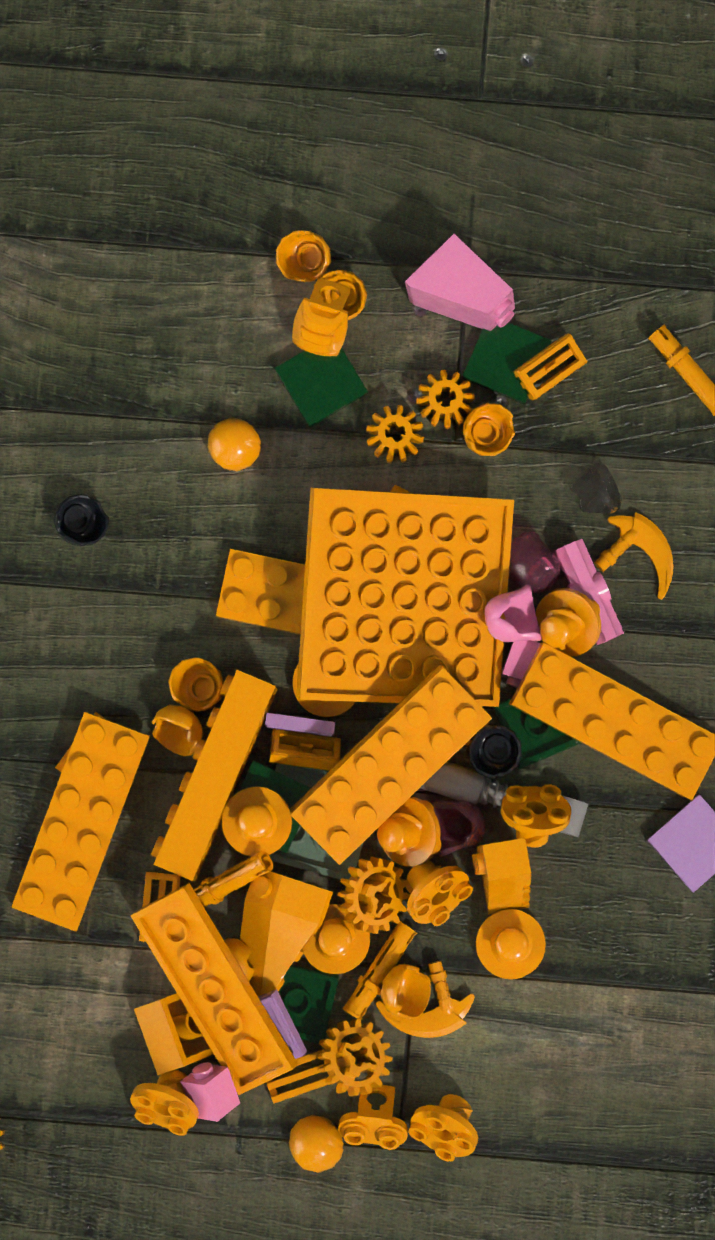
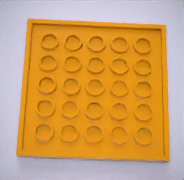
M311 487L296 698L300 700L400 703L436 667L442 665L480 706L499 707L504 642L495 639L489 633L485 622V607L492 598L508 592L514 500ZM503 612V614L501 615V618L505 620L506 617H505L504 612Z

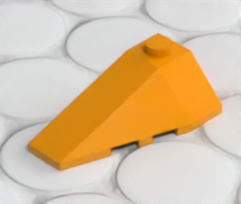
M272 871L251 881L244 903L240 941L251 950L247 963L255 971L249 983L257 996L276 989L277 991L280 990L285 982L284 975L294 961L298 962L304 954L302 948L312 934L316 935L321 928L333 894L332 891Z

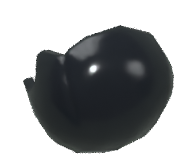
M77 494L68 496L57 506L54 525L59 536L65 542L77 547L96 544L105 536L109 525V516L106 515L101 503L97 499L88 495Z
M500 724L489 725L480 729L469 744V761L476 772L488 778L495 779L511 773L517 767L522 757L521 741L514 730Z

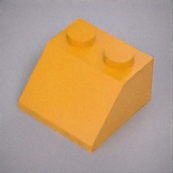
M177 993L134 1009L157 1075L187 1066L213 1055L212 1050Z

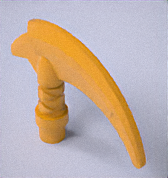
M636 512L634 517L624 515L610 516L607 521L619 528L620 538L611 548L605 549L600 554V557L594 562L595 566L601 572H604L609 566L612 567L617 562L618 557L632 544L640 547L650 557L655 566L658 576L657 598L662 600L669 589L673 575L672 552L663 532L647 517Z
M441 960L428 964L430 981L435 986L434 989L439 1006L433 1010L422 1013L420 1017L414 1020H407L388 1012L383 1002H376V1007L383 1017L398 1030L416 1037L432 1038L450 1034L467 1023L463 1018L471 1008L475 998L474 994L470 993L461 1001L450 997L448 983H446L447 973L443 969Z

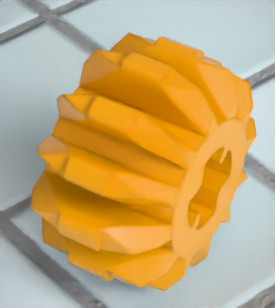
M441 370L440 381H437L434 375L429 374L427 380L431 387L425 384L419 385L418 390L426 396L417 398L416 404L427 406L420 413L422 418H426L431 414L434 415L431 420V426L436 427L441 418L444 419V428L450 429V418L452 417L457 424L461 425L464 419L460 412L469 414L472 410L465 403L474 401L475 395L463 393L468 390L471 384L469 381H464L458 385L460 373L455 372L452 380H447L446 370ZM442 392H448L449 398L451 396L454 397V400L450 401L448 407H443L442 401L439 403L436 401V399H440Z
M398 405L396 415H392L390 407L385 406L383 410L386 418H382L377 413L372 415L373 421L379 426L367 425L366 432L377 435L369 438L367 445L375 446L380 444L375 450L374 456L379 458L385 451L388 452L387 463L391 464L394 454L397 453L401 463H404L407 460L405 450L415 456L418 453V449L412 443L420 444L424 441L423 436L415 434V432L423 429L422 422L410 424L414 420L416 413L411 411L406 417H403L402 405ZM391 427H395L397 431L404 432L405 435L401 434L400 441L395 442L393 437H386L385 434L389 435Z

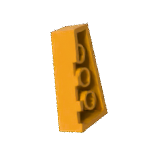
M525 838L477 846L478 853L472 854V862L475 875H482L488 915L506 909L518 910L529 908L531 868Z

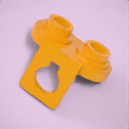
M382 1085L377 1088L372 1087V1093L362 1095L360 1093L358 1112L346 1113L339 1119L338 1131L340 1135L350 1145L368 1143L380 1145L387 1150L398 1148L399 1145L407 1140L408 1126L403 1120L392 1117L395 1087ZM379 1093L385 1096L387 1101L380 1105V1110L372 1109V1104L367 1100L370 1094Z

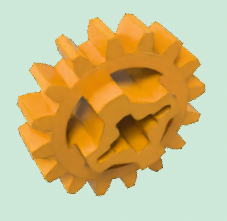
M370 857V860L359 859V868L350 866L348 871L351 877L349 879L342 878L340 881L346 888L345 891H340L337 895L345 899V902L339 906V910L349 912L344 920L354 924V929L378 934L379 930L389 931V922L398 924L400 922L397 915L398 912L407 911L402 902L408 899L410 894L403 891L407 884V880L400 878L403 869L394 867L393 861L378 857Z
M360 1019L350 1020V1023L347 1020L337 1023V1028H329L326 1031L330 1039L319 1041V1044L325 1050L324 1053L316 1054L317 1059L324 1060V1065L318 1071L319 1073H328L329 1076L325 1081L326 1085L337 1083L336 1093H345L347 1091L350 1097L358 1096L359 1092L362 1095L372 1093V1087L377 1088L383 1085L379 1076L390 1074V1071L384 1067L385 1063L393 1060V1057L385 1055L384 1050L390 1047V1043H381L380 1039L384 1032L381 1030L373 1033V1023L368 1022L361 1026ZM347 1035H354V1038H350L349 1042H341ZM361 1073L368 1074L364 1079L354 1081Z

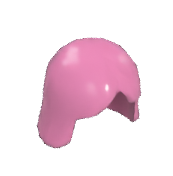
M530 585L498 595L487 603L485 607V622L489 633L495 639L502 642L541 640ZM503 612H504V615H505V617H506L505 620L501 618V615L503 614Z

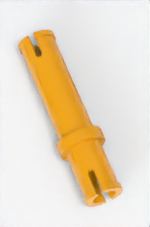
M665 324L662 325L647 339L666 358L667 362L665 364L677 371L710 410L712 415L715 416V384L689 355L691 350L687 346L683 348L666 328L667 326Z
M259 851L247 860L224 871V873L216 877L204 879L201 885L193 890L204 907L210 904H218L229 893L272 871V859L264 851Z
M402 922L395 926L364 976L360 975L358 978L359 984L345 1006H343L342 1009L362 1020L376 995H381L384 978L396 966L417 932Z

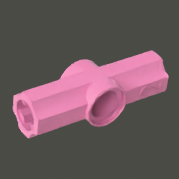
M583 539L555 550L561 569L569 583L567 587L583 593L589 599H593L599 604L601 633L596 646L624 634L617 614L610 602L611 594L602 574L596 571Z

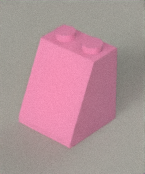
M455 234L405 281L408 298L413 305L481 329L484 328L491 331L497 325L502 328L515 314L513 312L515 309L513 289Z

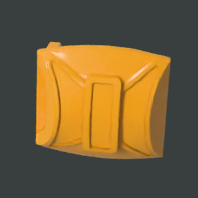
M317 279L310 299L303 298L294 319L292 342L297 347L321 356L330 357L339 354L348 328V311L343 310L349 295V287L326 279ZM332 290L339 295V298L332 300L331 304L323 302L324 298L320 292Z

